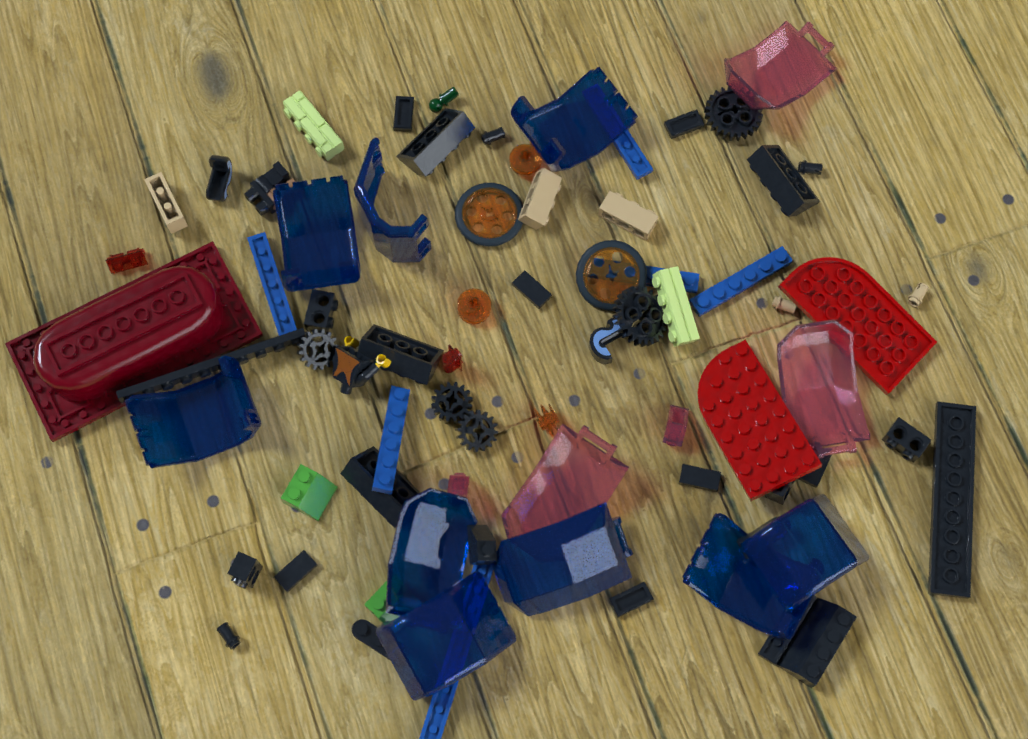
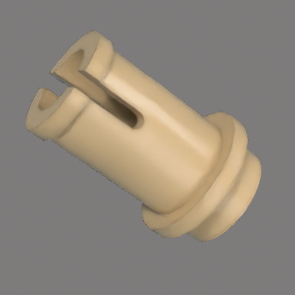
M917 284L912 295L908 296L909 305L918 307L922 304V299L929 290L926 284Z
M781 295L779 297L775 296L771 305L775 307V310L778 308L791 314L796 309V305L793 302L781 298Z

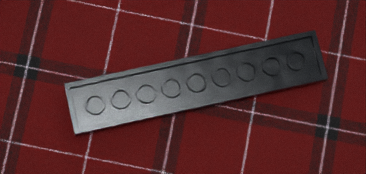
M939 401L935 404L928 594L965 599L971 598L976 406Z

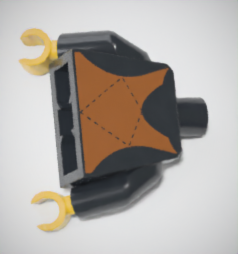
M347 336L344 339L345 345L336 347L335 355L332 358L333 378L342 383L340 392L343 394H351L352 388L364 386L379 371L380 366L387 368L391 364V361L383 354H379L376 357V363L374 364V359L355 349L359 346V340Z

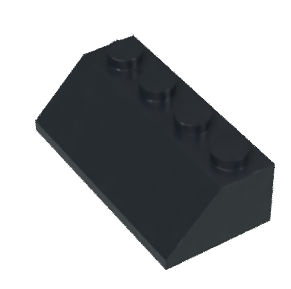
M445 108L396 157L417 175L426 177L433 173L434 168L438 164L446 160V156L451 151L459 147V143L463 139L471 135L475 127L464 111Z
M762 145L747 159L751 170L758 174L760 182L771 192L770 196L779 203L781 211L786 216H797L820 202L779 145Z
M375 324L361 338L358 348L360 352L374 359V364L379 354L385 355L391 361L389 367L383 368L380 366V369L394 372L400 377H407L415 380L416 383L425 385L433 378L444 352L442 349Z
M373 446L352 457L340 474L389 524L396 528L406 522L428 499L397 469L392 494L372 491L379 453Z
M817 597L776 666L808 687L816 686L857 616L840 605Z

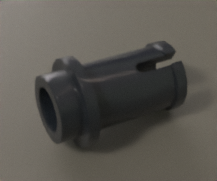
M502 127L490 132L484 131V134L481 135L484 145H491L492 142L505 138Z
M803 160V162H799L798 172L802 175L805 173L821 175L822 172L820 171H822L823 165L822 163H810Z
M228 622L223 623L217 628V632L226 642L225 646L227 648L229 647L232 650L241 643L240 637L235 635Z

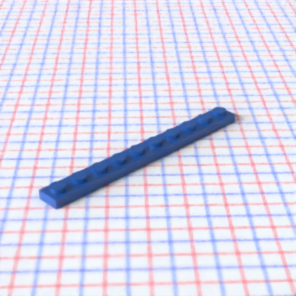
M496 561L490 565H473L419 739L442 738Z

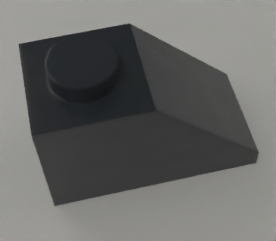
M467 525L470 565H490L497 561L496 540L487 525Z

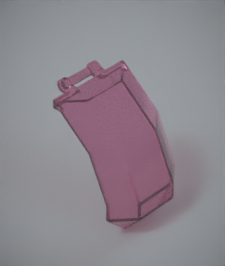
M785 21L777 30L755 47L733 58L724 59L726 84L751 109L779 110L805 96L838 69L825 57L835 45L832 42H828L814 29V25L810 21L800 31L789 21ZM809 33L824 48L819 51L804 37L805 34Z
M835 319L796 325L777 344V363L782 400L819 459L827 455L849 452V454L856 453L855 442L870 440V432L867 428L858 393L853 351L854 334ZM843 443L846 444V445H840V446L822 448V447H825V446H831V445H837V444H843Z
M562 424L531 475L501 515L507 540L541 563L568 561L629 469L627 465L613 457L618 446L609 444L591 432L586 425L581 428L579 433H576ZM584 437H586L587 439H589L590 441H592L593 443H595L596 445H598V446L601 447L602 449L606 450L607 453L604 452L603 450H601L600 448H598L597 446L593 445L592 443H590V442L587 441L586 439H584Z

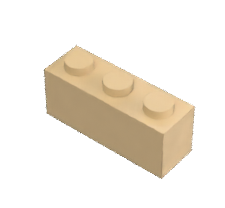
M546 168L537 171L518 220L535 230L546 226L549 221V212L555 205V196L561 189L562 177Z
M162 172L144 179L170 233L172 234L188 227Z
M609 191L598 211L599 217L644 241H647L658 220V216L652 210H646L640 207L638 203L629 201L621 194L613 193L612 191Z

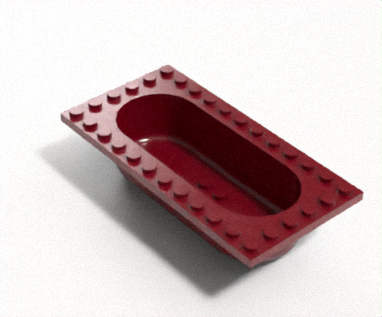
M212 241L5 343L50 440L55 442L128 405L119 401L116 391L233 352L259 339L263 334L216 245Z

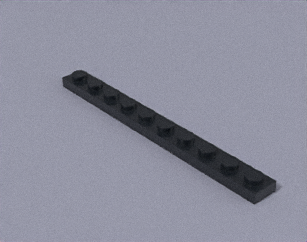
M301 328L118 390L116 393L121 403L129 404L136 401L138 397H149L154 395L156 391L162 389L163 391L170 390L176 384H187L192 382L194 378L208 377L212 374L211 372L217 370L225 371L232 365H243L249 359L255 357L260 359L267 356V353L273 351L275 353L281 352L290 345L297 346V344H302L303 342L300 337L306 338L304 329Z

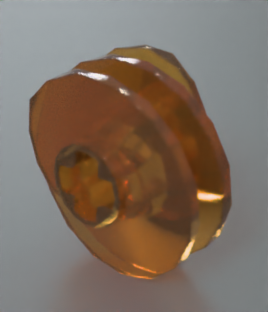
M530 144L517 145L510 153L509 163L515 173L522 176L531 175L540 169L542 154L540 150Z
M474 288L468 289L458 298V314L464 322L472 325L480 324L489 317L491 301L484 291Z
M541 404L543 416H541L536 408L533 410L542 431L547 430L552 437H555L554 427L561 434L560 421L551 405L548 404L550 410L548 412Z

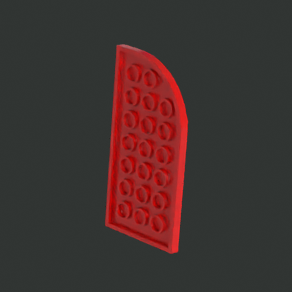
M822 257L810 260L797 267L777 286L885 395L889 394L937 343L869 273L860 266L845 259Z
M746 339L720 352L709 362L701 375L698 385L700 413L750 502L822 467V463Z

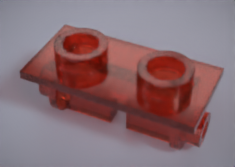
M139 247L127 251L125 255L124 253L110 255L105 260L111 274L148 265L145 250Z
M449 344V351L442 357L444 371L446 373H452L456 369L463 371L462 354L456 347L453 349Z

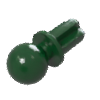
M452 87L445 93H440L439 99H432L429 102V109L434 113H438L442 110L443 104L448 106L449 102L459 96L456 88Z

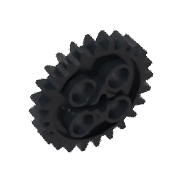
M729 85L727 90L721 87L720 92L715 90L714 96L710 95L705 105L704 113L706 114L704 119L708 120L706 125H712L710 131L717 130L716 136L723 134V139L729 136L730 141H732L733 137H736V140L739 141L741 136L744 139L748 135L752 136L754 131L757 132L763 118V107H759L761 101H755L757 96L751 97V91L745 93L744 87L738 90V87L735 86L734 90H732Z
M638 285L636 287L631 286L617 295L618 299L614 301L617 306L612 308L616 311V314L612 315V317L617 318L614 325L620 326L617 331H623L622 338L628 337V343L634 341V346L640 344L641 347L659 342V339L664 337L663 333L667 331L664 327L667 324L663 321L664 312L662 306L658 304V294L653 296V290L647 292L646 286L641 288Z

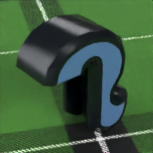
M212 155L209 158L212 171L206 189V198L212 201L224 202L227 199V188L232 178V162L229 157Z
M617 318L609 319L606 328L600 327L595 329L590 335V353L597 362L605 365L612 363L613 359L605 345L623 335V331H617L620 326L614 325Z

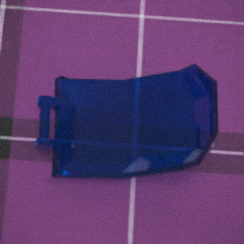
M429 488L406 500L403 504L388 561L386 613L405 617L407 627H421L446 635L449 627L461 630L464 622L461 619L462 578L469 551L467 525H476L478 522L467 497Z
M604 502L554 524L502 540L497 549V561L491 565L504 602L526 616H532L589 598L632 578L626 558L633 555L632 548H629L623 532L621 517L611 518L607 503Z

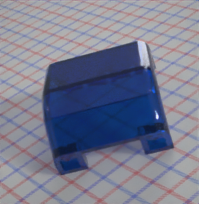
M597 67L595 70L591 69L563 95L548 104L534 109L525 96H520L511 108V116L516 126L551 172L569 170L599 155L636 123L635 120L638 115L631 106L626 109L628 102L620 92L617 93L618 90L610 79L605 82L607 75L600 67Z
M375 137L369 143L353 189L360 218L378 252L393 263H418L432 249L431 241L426 237L417 245V239L429 226L428 218L421 214L412 226H391L379 217L374 207V202L385 170L383 163H381L383 158L380 146H378L380 141Z
M343 175L330 177L329 182H327L326 178L311 179V184H308L307 180L292 182L293 187H289V183L275 184L276 189L273 190V197L282 243L285 270L281 271V278L284 288L289 292L357 282L361 277L360 260L348 181L343 179Z
M229 356L219 358L222 371L205 380L175 391L132 395L124 401L128 413L132 414L130 419L134 431L138 432L136 437L140 449L144 450L142 455L146 466L159 468L199 462L238 447L255 436L261 427V420L241 365L235 358Z
M825 494L805 500L758 530L740 544L750 561H754L776 593V598L787 614L840 577L869 560V554Z
M715 513L709 524L710 528L706 529L700 541L701 546L697 547L690 560L691 565L688 564L682 576L683 583L715 608L744 624L772 637L791 639L823 575L821 562L812 558L810 564H803L786 557L770 547L750 559H745L743 549L738 546L736 541L740 537L746 536L747 533L726 515ZM754 542L749 544L751 548L755 546Z
M475 571L444 592L390 622L382 623L376 628V634L407 692L414 701L431 696L484 666L516 642L517 636L511 625L508 624L503 610L498 606V601L492 590L488 588V583L482 572Z

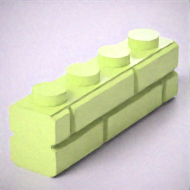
M301 91L296 92L292 97L283 101L284 114L288 119L292 118L295 121L293 124L299 132L303 131L305 133L304 138L309 144H314L316 147L315 151L320 158L324 157L329 161L345 149L343 141Z
M676 266L657 271L652 275V284L658 292L657 301L662 306L664 312L663 321L668 326L670 342H673V346L676 347L699 340L700 336L679 267Z

